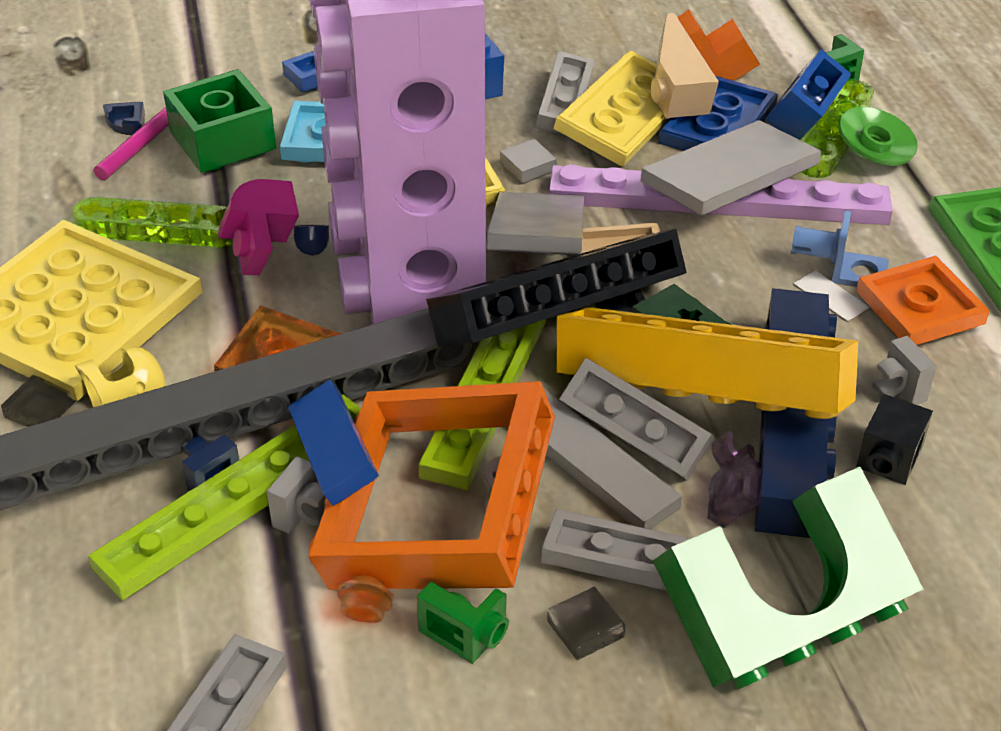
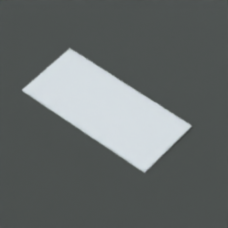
M816 270L793 283L805 292L829 294V309L847 321L870 308Z

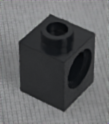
M883 394L864 432L856 468L861 467L862 470L906 485L923 448L933 410Z

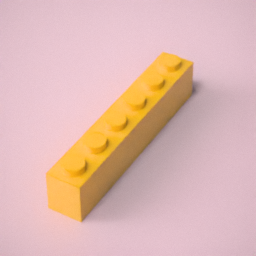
M582 307L557 316V373L575 375L585 358H588L639 390L647 388V386L662 388L663 394L673 397L689 396L692 393L708 395L709 401L719 404H731L744 400L756 402V408L765 411H781L787 407L804 409L806 416L818 419L836 417L837 414L855 402L858 340Z

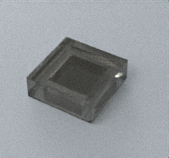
M32 375L1 405L4 418L30 427L60 418L75 403V400L72 399L70 391L43 378Z
M595 586L547 609V622L577 661L625 637L626 625Z

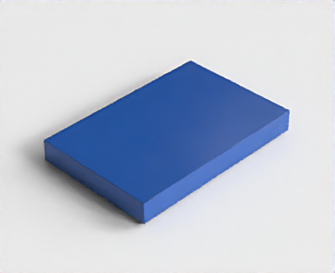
M716 76L719 83L710 114L670 118L659 132L658 143L685 151L758 120L765 122V118L777 103L778 94Z

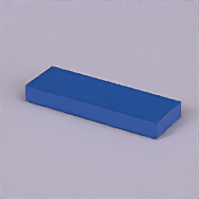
M331 379L288 406L322 492L333 506L379 477L342 395Z

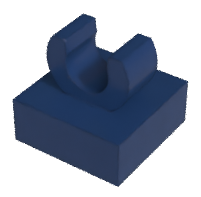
M197 435L180 446L181 450L188 456L181 461L188 492L239 460L237 445L226 435L219 437L210 444Z

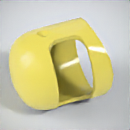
M141 347L122 349L121 367L108 374L102 375L93 359L75 365L84 382L93 408L166 386L165 376L159 362L148 350Z

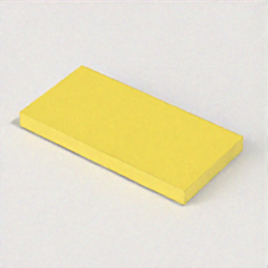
M633 51L627 52L556 118L553 129L624 167L670 119L664 116L660 107L653 101L651 96V82L655 76L656 63Z

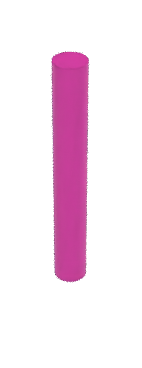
M166 106L94 167V173L100 180L108 179L169 125Z

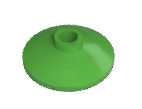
M855 107L847 110L839 121V133L844 142L858 155L872 162L889 166L908 163L917 152V139L912 130L899 118L886 111L872 107Z

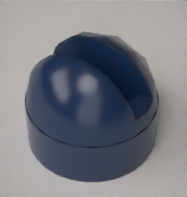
M294 225L296 247L302 253L311 256L322 253L328 245L329 225Z

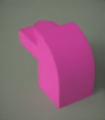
M255 179L243 183L233 193L219 225L218 235L219 238L233 239V252L235 256L240 258L243 275L260 276L273 250L272 242H287L299 217L292 181Z

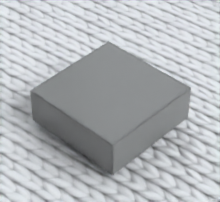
M536 139L500 151V163L521 183L552 173L553 165H557V158Z

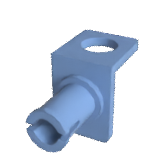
M845 210L841 229L837 228L836 232L803 228L796 225L791 254L797 253L831 259V263L835 264L832 279L834 283L857 287L859 277L862 276L852 271V268L855 266L865 265L873 268L876 272L888 269L889 260L887 258L845 252L852 211Z

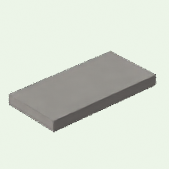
M758 120L643 167L641 182L702 216L819 164L821 150Z
M499 192L488 230L487 249L495 252L559 255L581 254L584 196Z

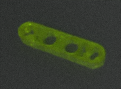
M857 80L846 81L823 117L813 126L804 142L821 150L820 162L802 171L803 174L814 178H825L834 173L849 147L839 133V121L842 115L851 108L871 107L874 89L868 83Z
M90 197L76 203L72 210L75 225L107 239L225 247L233 244V239L219 238L218 235L219 225L227 206ZM133 219H144L138 222H128L129 220ZM180 221H185V222H186V223L181 224V225H169V224L174 223V222H180Z

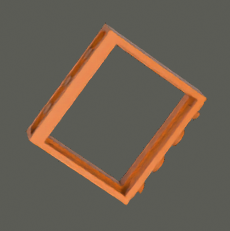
M541 381L368 391L360 412L354 418V423L377 472L379 471L390 435L394 432L508 427L479 539L355 542L375 480L334 506L326 498L324 513L316 535L310 540L308 557L329 590L424 589L430 582L443 589L514 588L555 420V415Z

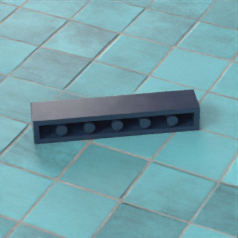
M772 288L766 329L835 338L837 314H829V294ZM790 407L781 411L761 410L755 515L756 532L810 538L792 501L812 487L834 478L836 449H828L827 443L834 442L837 416L828 419L812 418L805 415L804 409Z

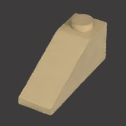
M667 13L659 44L655 76L651 82L652 99L658 104L666 118L710 114L719 81L674 13Z

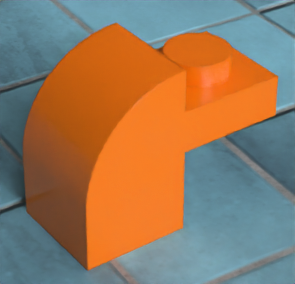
M690 9L677 17L715 76L734 81L760 65L733 19L706 36Z

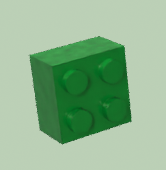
M239 69L163 91L170 133L200 173L217 170L224 165L246 158H255L262 153L277 149L272 107Z

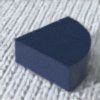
M143 102L103 105L106 122L116 132L132 136L145 124Z

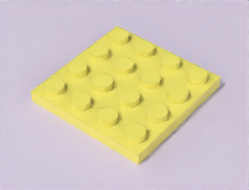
M62 220L0 267V364L78 401L87 393V390L75 365L93 359L102 375L111 373L122 363V349L142 346L203 293L201 278Z

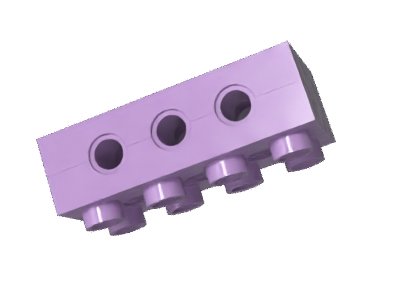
M310 0L312 17L316 18L318 44L314 45V59L320 103L324 104L326 126L321 127L327 181L331 183L332 202H328L334 255L358 253V256L338 258L344 313L369 312L370 323L373 325L428 308L426 302L428 298L486 282L484 1Z

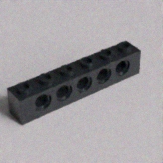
M677 229L634 237L579 255L426 299L438 347L474 343L686 274L687 271Z

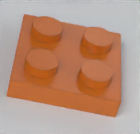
M937 256L859 277L856 292L898 338L908 336L916 345L984 325L990 312L980 299Z

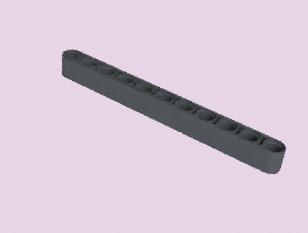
M426 308L0 435V511L182 454L184 452L180 446L197 435L210 444L223 435L230 439L290 420L292 416L288 406L329 379L332 380L341 395L344 394L347 398L353 400L366 396L368 391H382L452 369L469 357L473 348L472 343L438 347L429 309Z

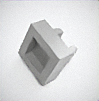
M908 336L891 341L887 358L878 363L877 368L884 378L874 381L873 387L881 396L886 394L894 397L900 394L905 401L918 405L928 400L937 365Z
M296 456L267 491L272 527L291 534L302 519L313 526H319L324 513V505L322 503L326 499L319 483L316 482V475L311 463Z

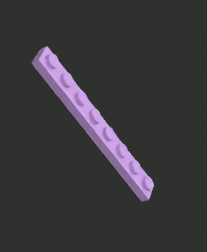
M553 165L549 194L584 196V206L696 213L641 182V171L623 170L618 167L607 169L589 168L578 165ZM786 178L707 214L843 222L844 212L848 210L852 211L850 223L890 225L893 210L889 186L874 183L851 184L836 183L830 180L818 182Z

